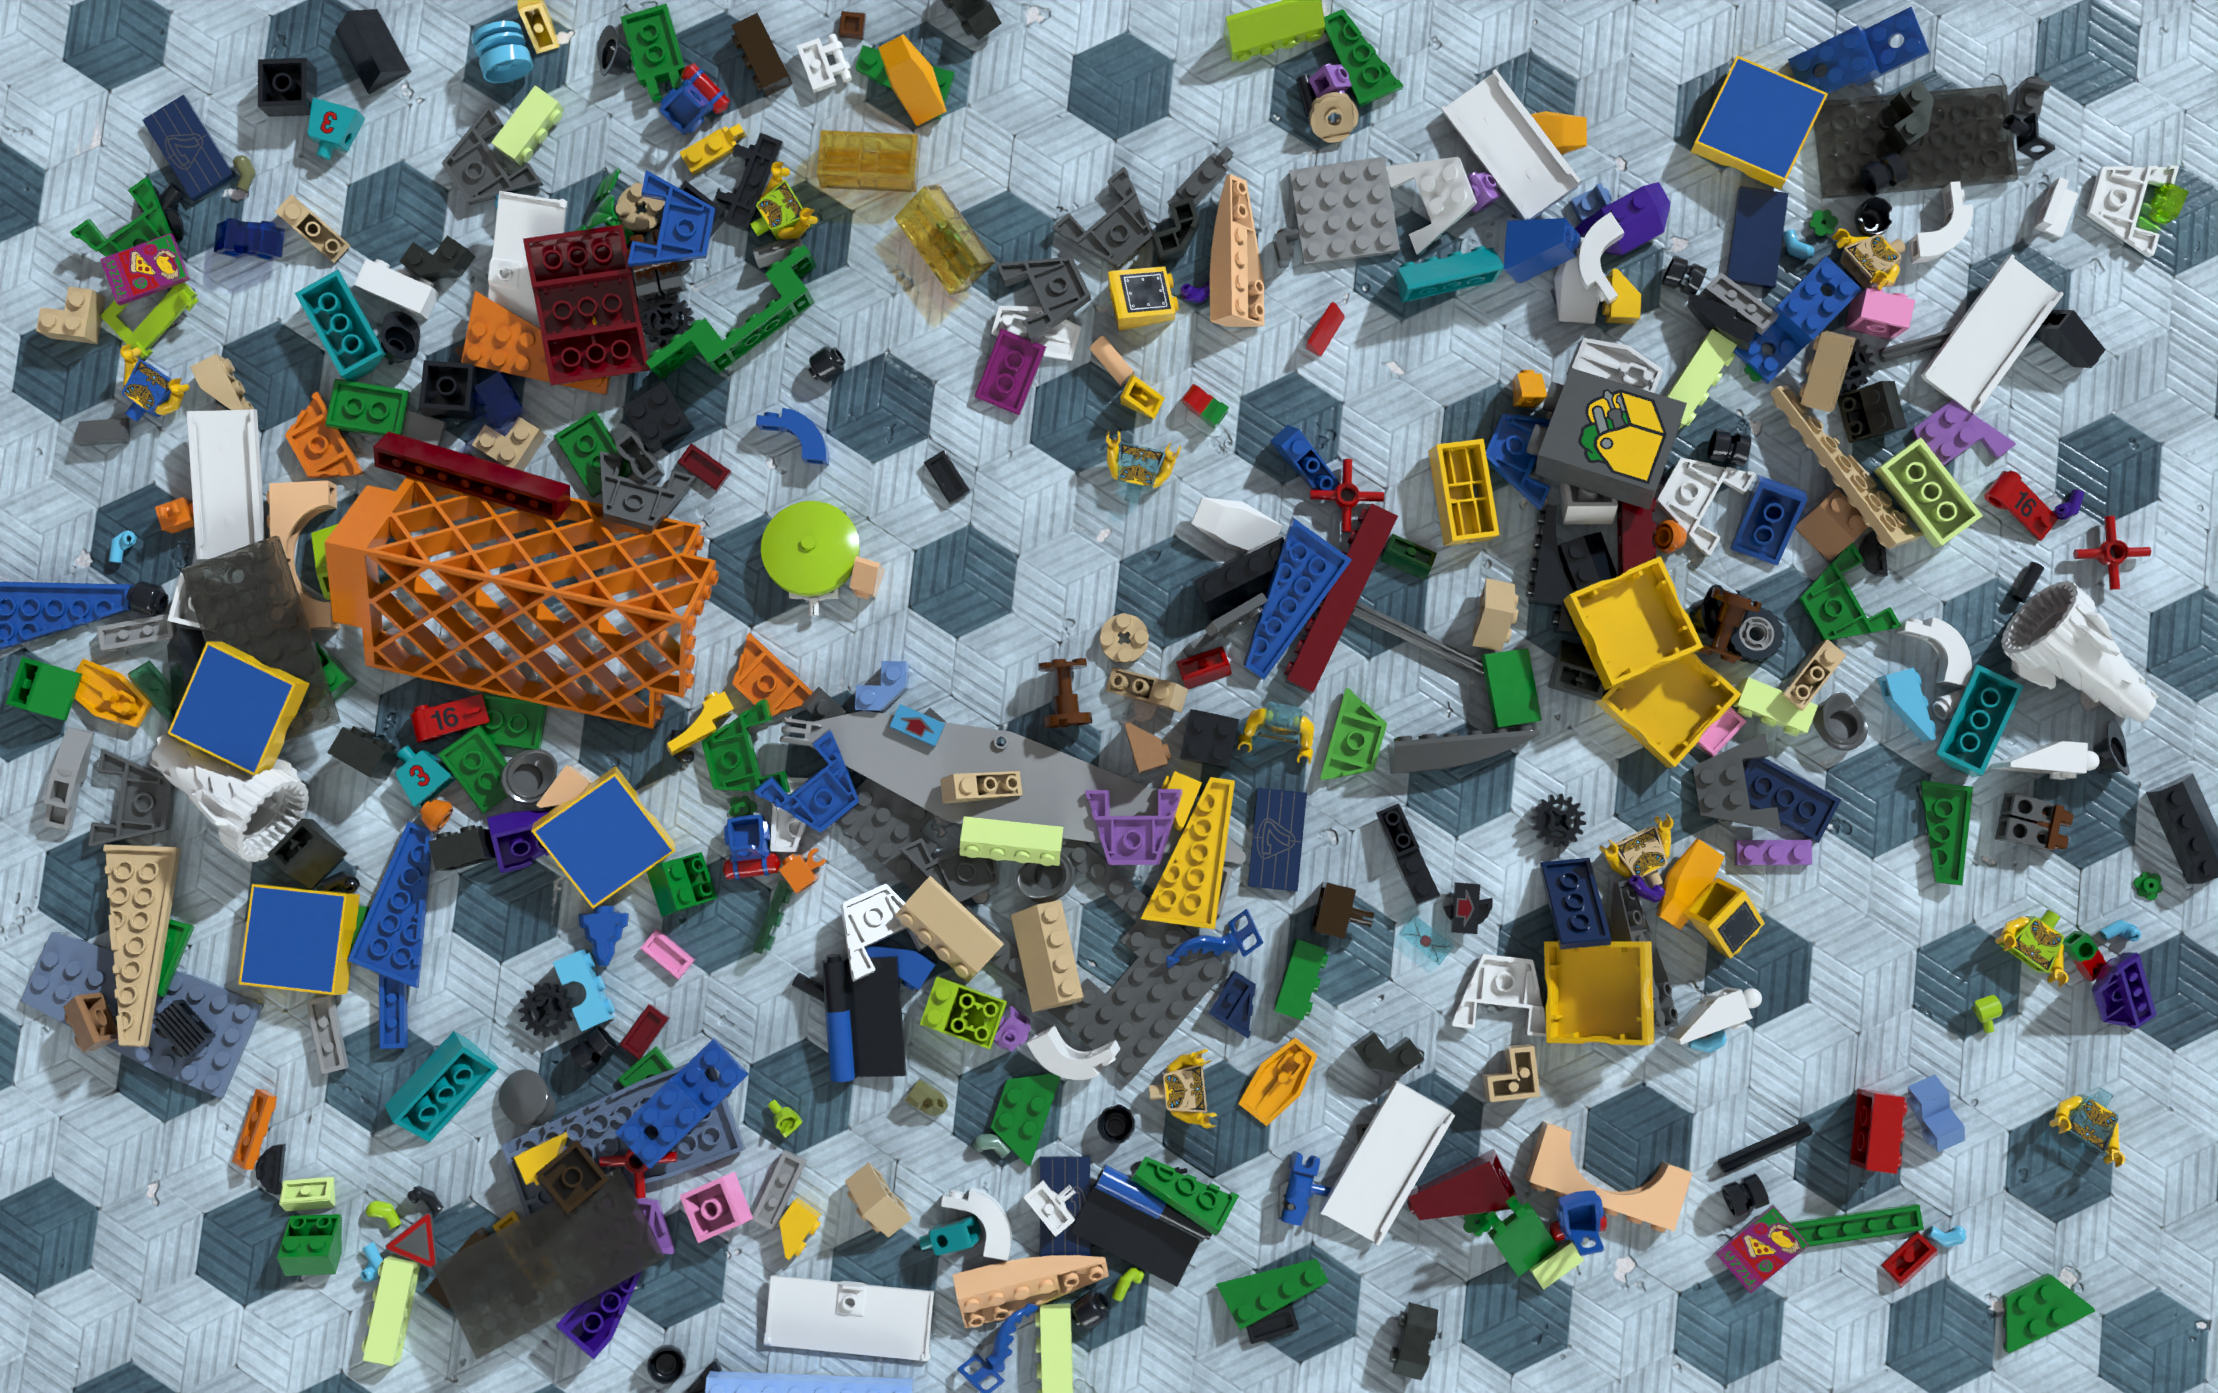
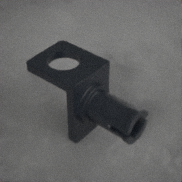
M2035 112L2023 120L2014 114H2010L2004 119L2003 128L2016 134L2017 151L2037 161L2055 150L2054 144L2039 136L2038 114ZM2039 145L2045 147V149L2040 152L2031 151V148H2033L2034 146Z

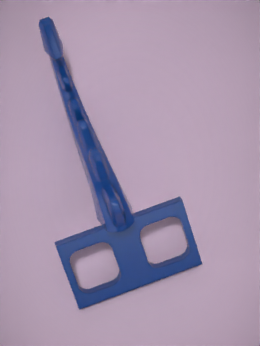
M1245 909L1228 922L1232 934L1228 933L1223 937L1198 936L1179 945L1171 955L1166 957L1167 968L1180 961L1179 956H1187L1188 950H1191L1192 953H1197L1200 948L1202 954L1213 950L1215 956H1220L1224 951L1236 954L1240 950L1242 956L1246 957L1264 943L1249 910ZM1246 916L1248 920L1247 926L1237 932L1234 926L1235 922ZM1254 934L1257 940L1256 943L1248 950H1245L1243 941Z
M1027 1303L1024 1308L1012 1313L1002 1323L995 1337L993 1352L985 1358L986 1361L976 1353L957 1368L958 1372L980 1393H991L1005 1382L997 1372L1004 1371V1360L1013 1352L1008 1348L1014 1340V1337L1010 1334L1014 1333L1017 1329L1014 1325L1015 1323H1021L1024 1315L1028 1318L1038 1309V1306L1035 1304ZM973 1361H978L982 1368L973 1375H969L964 1370L965 1367ZM992 1375L997 1380V1383L988 1390H985L979 1384L986 1377Z

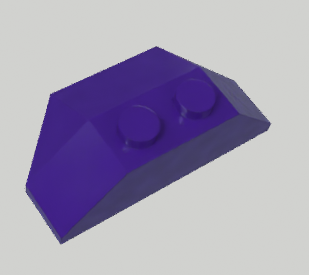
M1659 182L1644 185L1601 208L1574 229L1584 238L1598 220L1611 212L1623 229L1624 235L1622 239L1612 244L1603 253L1622 256L1665 232L1671 202Z
M2137 952L2121 953L2101 967L2092 987V993L2100 1019L2103 1022L2137 1029L2157 1015L2141 957Z

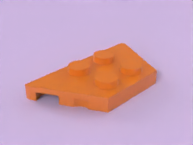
M315 392L311 396L313 400L306 410L302 409L297 416L295 424L291 425L285 434L306 475L309 478L361 476L365 474L341 430L325 426L329 408L321 394Z
M749 633L746 637L747 641L743 654L740 656L739 667L732 684L754 705L760 700L767 699L772 717L803 706L802 703L813 691L758 639Z

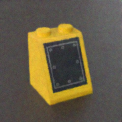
M1165 267L1108 272V287L1118 332L1175 320V312L1179 311L1177 297H1172L1170 288H1174L1171 273L1167 274Z
M1718 877L1683 912L1715 950L1729 959L1738 954L1742 947L1752 937L1757 935L1759 929L1765 924L1747 893L1743 889Z

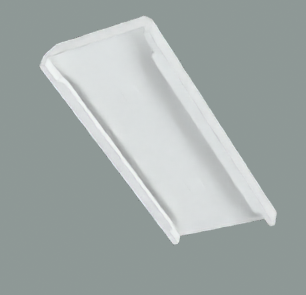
M1496 69L1493 70V74L1448 106L1441 107L1443 114L1482 166L1495 179L1498 187L1523 220L1535 219L1576 190L1581 184L1579 177Z
M2013 254L2006 257L1921 374L1924 381L1948 399L1954 400L1973 414H1977L2064 294L2063 292H2057L2015 260Z
M257 410L187 411L196 559L266 557Z
M1394 1081L1319 1212L1370 1239L1379 1246L1455 1115L1447 1108L1406 1085Z

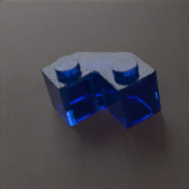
M227 218L226 221L220 222L216 226L214 253L233 258L250 255L269 261L282 258L285 229L276 227L275 223L269 221L258 223Z
M498 371L474 386L477 391L474 395L481 406H485L484 408L487 413L484 416L492 427L496 425L497 428L502 429L518 419V417L526 414L524 407L518 401L517 393L503 372Z

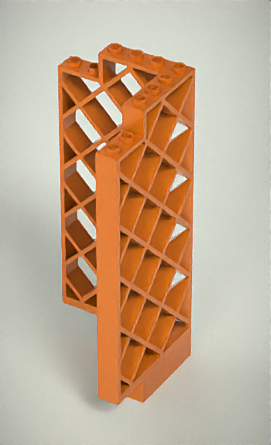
M406 476L396 491L366 485L326 539L325 552L333 622L362 628L365 666L653 729L658 719L661 720L664 715L665 706L661 705L664 694L684 698L688 688L692 689L695 675L691 674V670L695 664V655H692V651L696 643V636L693 635V631L696 626L697 616H701L703 613L704 601L709 600L712 585L716 586L719 577V571L715 570L716 560L697 556V551H701L704 545V536H701V525L664 518L653 532L605 520L603 519L602 504L570 497V506L557 521L519 509L497 515L493 510L509 506ZM448 494L458 496L439 502L434 499ZM414 502L420 504V507L410 509ZM475 515L480 518V520L457 526L452 523V521ZM566 519L578 521L577 523L559 528L553 524ZM436 526L439 530L416 537L410 535V532ZM533 528H537L540 532L515 539L512 535ZM623 532L638 534L619 541L613 537V535ZM390 537H394L397 541L394 543L386 544ZM496 539L499 543L478 550H473L470 546ZM591 541H596L599 545L576 552L573 546ZM686 545L682 553L677 554L673 550L674 547ZM452 550L457 554L456 556L430 562L427 558ZM552 552H556L559 556L558 558L537 564L531 559ZM653 553L659 558L658 560L637 565L632 560ZM513 563L518 568L498 575H492L489 571ZM378 565L391 577L382 584L379 583ZM612 565H616L620 570L596 577L592 572ZM427 569H431L453 591L442 597L419 574ZM573 576L579 581L578 583L554 589L551 585L552 582ZM675 578L680 583L662 590H657L653 585L654 583ZM492 582L514 604L502 610L481 588ZM401 586L423 609L413 614L391 592ZM634 589L640 595L621 602H616L612 597ZM551 596H555L575 617L562 623L542 602ZM463 600L484 622L473 627L452 605ZM688 605L683 616H679L674 610L675 608ZM617 609L636 630L623 636L604 615ZM524 613L544 635L533 640L512 619ZM382 614L394 625L393 628L386 632L383 631ZM434 618L455 639L444 644L423 623ZM675 623H681L680 644L665 630ZM586 627L605 647L593 653L574 632ZM495 631L515 652L504 657L484 636ZM405 635L426 656L410 655L395 640ZM647 640L666 660L653 666L634 646ZM555 644L574 665L563 670L544 650ZM465 648L485 669L469 668L455 653ZM616 657L635 677L623 683L604 663ZM525 661L545 681L542 683L529 681L515 666ZM677 670L679 671V676L673 675L671 673ZM586 674L605 694L601 696L589 694L574 680ZM646 687L649 690V706H646L634 693Z

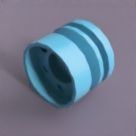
M513 21L493 22L480 27L472 34L471 41L475 47V53L479 57L480 69L486 81L491 83L512 82L528 75L532 71L534 65L529 50L525 47L526 40L518 23Z

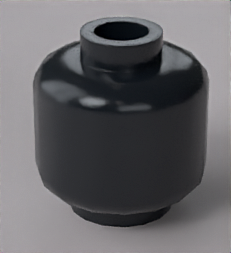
M825 346L810 356L809 364L811 367L808 370L815 380L820 379L828 383L844 372L846 361L836 347Z
M140 581L127 592V600L131 609L138 613L155 616L163 612L168 605V595L160 585Z
M1088 1291L1074 1301L1072 1318L1079 1327L1083 1326L1086 1329L1092 1330L1108 1318L1109 1301L1101 1292Z

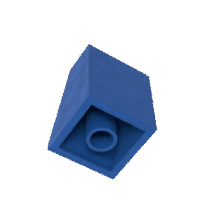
M1566 218L1507 221L1504 270L1517 283H1523L1577 256V249L1581 246V236Z

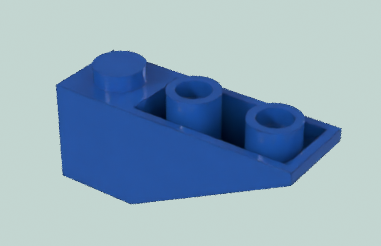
M1287 425L1270 440L1283 459L1312 490H1334L1340 484L1299 429Z
M875 945L865 947L869 957L898 956L899 977L903 979L901 983L910 990L915 988L920 990L938 964L917 949Z

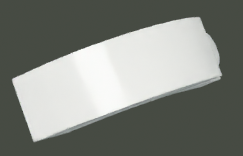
M1960 181L1950 182L1942 189L1944 223L1941 229L1933 232L1917 233L1909 240L1912 264L1929 262L1943 256L1959 244L1967 234L1973 218V204L1963 205L1965 193L1961 189Z
M1611 212L1598 220L1587 232L1582 242L1578 259V271L1583 287L1587 291L1595 286L1594 293L1601 302L1605 300L1607 305L1616 301L1618 295L1601 270L1600 258L1608 247L1622 239L1624 235L1623 229Z
M1934 617L1924 620V623L1913 618H1908L1907 621L1900 623L1901 627L1897 628L1896 633L1924 640L1935 649L1939 659L1935 683L1957 689L1966 687L1972 673V660L1965 640L1956 629Z
M1055 1025L1035 1033L1027 1042L1034 1057L1043 1067L1055 1075L1071 1080H1086L1097 1077L1104 1066L1116 1059L1115 1056L1121 1049L1117 1041L1114 1040L1092 1051L1082 1052L1075 1050L1063 1041Z
M972 1187L968 1197L964 1196V1192L956 1190L944 1193L941 1203L942 1207L973 1213L984 1224L986 1243L983 1256L1008 1261L1012 1243V1231L1009 1219L1002 1206L989 1194Z

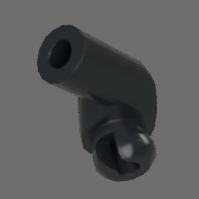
M671 730L670 741L681 735L684 731ZM684 749L673 755L682 764H685V762L691 763L694 760V752L692 750Z
M345 871L322 880V886L326 891L340 886L346 889V892L354 893L360 886L357 877Z
M415 1186L407 1194L412 1203H417L419 1200L424 1201L433 1215L444 1208L435 1193L424 1187Z

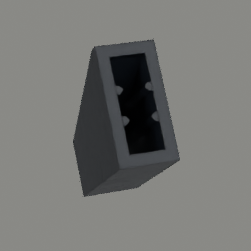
M2052 310L2034 334L2035 338L2072 367L2092 368L2106 350L2074 310Z

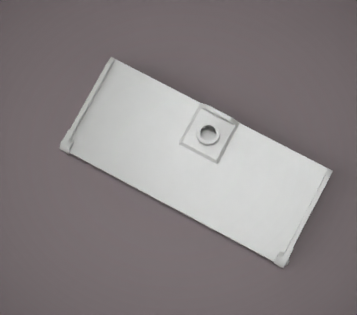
M499 191L493 254L489 265L488 298L540 328L523 238L564 233L568 201L565 199H547Z
M771 1275L766 1331L763 1343L764 1346L928 1362L930 1359L929 1345L934 1291L875 1286L852 1281L834 1282Z

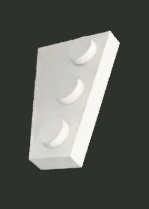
M787 777L791 793L809 778ZM772 803L770 851L797 852L807 825Z

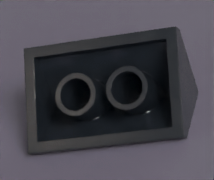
M378 9L347 11L335 33L368 94L411 72Z
M178 628L167 644L172 703L175 712L178 710L206 643L218 642L215 632Z

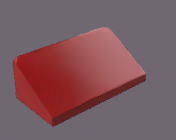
M1335 302L1330 303L1305 346L1307 350L1320 357L1325 352L1345 318Z
M1223 646L1176 661L1184 687L1187 689L1232 674Z
M1917 1232L1881 1266L1902 1288L1938 1255V1251Z

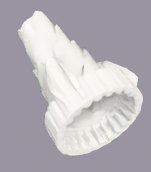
M2065 581L2052 584L2030 598L2015 613L2012 620L2006 626L2007 628L2001 640L2004 653L2011 658V670L2014 673L2018 674L2021 678L2047 687L2050 690L2055 688V676L2076 689L2082 690L2095 703L2098 701L2102 702L2120 717H2131L2134 721L2141 723L2150 718V712L2155 707L2156 699L2159 696L2145 684L2146 680L2124 658L2113 640L2107 622L2102 615L2094 613L2096 610L2095 602L2075 583Z
M167 734L157 738L158 743L152 752L150 765L162 772L171 784L188 794V800L194 803L210 822L220 828L219 839L223 843L222 845L243 860L258 862L259 860L267 859L269 857L267 854L305 817L309 802L308 790L306 785L300 782L297 770L292 768L289 762L277 759L273 769L262 771L254 776L188 743L178 742V739Z

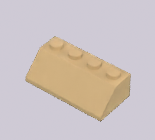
M931 876L925 880L895 914L904 926L912 930L922 943L927 944L937 954L939 959L945 961L955 970L959 977L968 983L1004 945L1001 940Z
M1057 900L1038 904L1010 915L1032 1013L1081 1002L1083 993L1062 901Z

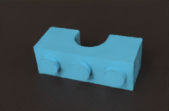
M579 950L553 962L562 985L576 981L581 983L586 989L584 1002L572 1008L581 1032L615 1018L613 1015L615 1012L614 1005L605 996L603 991L606 988L602 977L600 975L597 976L595 972L596 962L590 952Z

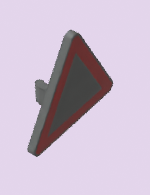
M426 1213L387 1243L385 1246L386 1250L428 1268H437L438 1262L432 1214Z

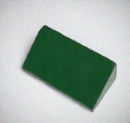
M1392 534L1382 555L1381 562L1425 580L1431 571L1437 553Z

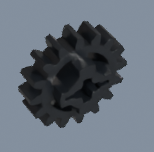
M665 294L664 300L656 296L655 304L647 303L650 310L642 311L647 319L641 320V323L647 326L643 331L646 335H650L649 340L652 343L657 340L659 347H662L664 343L669 345L671 338L688 331L690 324L696 321L694 317H691L694 312L691 308H687L688 303L685 300L680 302V298L677 295L672 300L668 294ZM656 316V323L653 325V320ZM662 316H664L666 319L668 318L669 320H672V323L675 326L665 323V320L662 318ZM683 316H684V323H683V326L681 327V322H680V320H681V319L683 318Z
M1859 339L1854 343L1848 363L1849 369L1846 370L1842 386L1844 392L1849 391L1851 387L1853 390H1857L1860 388V384L1865 385L1868 382L1866 377L1874 374L1869 369L1875 366V362L1869 361V358L1874 354L1866 353L1868 345L1860 347ZM1850 375L1858 376L1856 379L1847 380Z
M1558 794L1555 800L1553 795H1548V802L1540 799L1541 807L1533 808L1537 816L1530 817V820L1536 821V825L1532 826L1531 829L1539 831L1536 838L1544 837L1545 845L1553 841L1554 848H1558L1560 842L1564 847L1569 846L1568 840L1577 842L1578 840L1575 835H1582L1584 833L1579 827L1586 825L1585 821L1580 820V817L1585 815V812H1578L1577 809L1581 804H1572L1573 797L1569 796L1564 800L1563 794ZM1561 804L1564 805L1566 808L1563 810H1557L1556 807H1553L1552 805ZM1543 814L1546 816L1545 825L1542 822ZM1554 816L1562 817L1560 821L1562 826L1554 824V822L1556 821V818ZM1572 816L1574 818L1573 828L1570 825ZM1554 831H1559L1564 837H1554L1550 834Z
M550 982L543 984V989L539 984L534 985L535 992L527 990L525 993L528 998L520 999V1002L524 1004V1008L518 1009V1012L524 1013V1017L520 1019V1022L527 1021L528 1025L525 1030L533 1028L534 1036H538L542 1032L543 1037L546 1038L550 1036V1031L554 1036L558 1035V1028L566 1030L568 1027L565 1021L573 1020L569 1016V1012H572L574 1007H569L568 1004L573 1001V998H566L565 995L568 990L559 991V984H554L551 988ZM547 993L543 1000H535L540 994ZM558 999L561 1003L562 1009H560ZM548 1005L547 1009L551 1012L545 1015L546 1011L542 1008ZM531 1011L534 1013L535 1020L532 1017ZM551 1019L558 1020L556 1024L546 1027Z

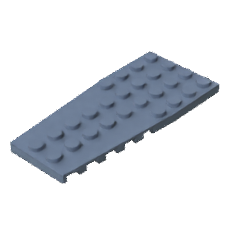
M51 932L21 1001L72 1028L65 1020L63 1006L77 995L102 992L117 1025L118 1003L114 992L116 989V983H114L116 978L113 973L114 952L107 949V947L60 934L61 932ZM176 970L165 998L160 996L156 998L153 1019L167 1008L171 1002L183 999L199 1015L203 1022L209 1026V1029L216 1034V1037L194 1057H179L171 1048L173 1044L156 1033V1026L152 1022L148 1047L121 1046L118 1040L106 1046L151 1070L218 1098H223L264 1004L198 976Z
M686 1064L642 1079L504 1143L502 1150L526 1216L545 1210L549 1211L558 1206L540 1184L536 1186L535 1182L526 1185L515 1162V1156L564 1132L567 1133L568 1138L563 1151L578 1140L599 1167L600 1157L625 1155L630 1148L615 1132ZM713 1067L708 1068L706 1072L707 1078L711 1081H717L719 1078L718 1070ZM727 1096L669 1151L677 1152V1162L656 1163L651 1169L644 1172L645 1184L673 1177L745 1150ZM652 1125L647 1126L645 1130L647 1137L656 1139L658 1137V1129ZM636 1154L633 1155V1160L636 1164H644ZM625 1165L600 1167L609 1180L587 1199L635 1186L634 1173L627 1170Z

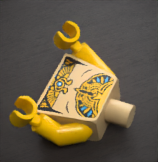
M1842 228L1838 229L1831 237L1838 241L1836 246L1839 249L1845 247L1840 263L1865 290L1870 287H1877L1879 290H1882L1883 287L1894 285L1900 272L1899 264L1902 259L1900 254L1906 250L1905 244L1901 239H1896L1889 243L1879 234L1872 237H1853Z
M1666 813V819L1663 822L1659 816L1655 817L1654 820L1659 826L1658 829L1656 825L1649 826L1616 843L1609 839L1608 842L1610 844L1607 849L1600 845L1599 850L1605 854L1610 868L1625 878H1631L1634 875L1644 876L1649 888L1662 884L1663 881L1657 870L1668 864L1667 859L1670 856L1671 828L1674 825V821L1668 813Z
M1202 1049L1196 1053L1180 1055L1167 1065L1166 1072L1162 1073L1164 1084L1149 1085L1150 1100L1165 1099L1166 1110H1170L1172 1116L1186 1123L1202 1125V1127L1207 1129L1216 1127V1125L1210 1124L1209 1117H1217V1114L1214 1112L1205 1113L1207 1112L1203 1066L1210 1063L1211 1060L1205 1061L1202 1058V1054L1208 1052V1049Z

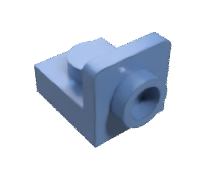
M1599 183L1594 189L1572 198L1570 204L1579 222L1582 223L1601 208L1611 204V195L1608 189Z

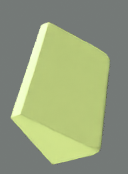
M334 1177L284 1180L279 1205L285 1211L334 1208Z
M1567 1240L1529 1270L1544 1290L1583 1262L1584 1259L1578 1254L1573 1242Z

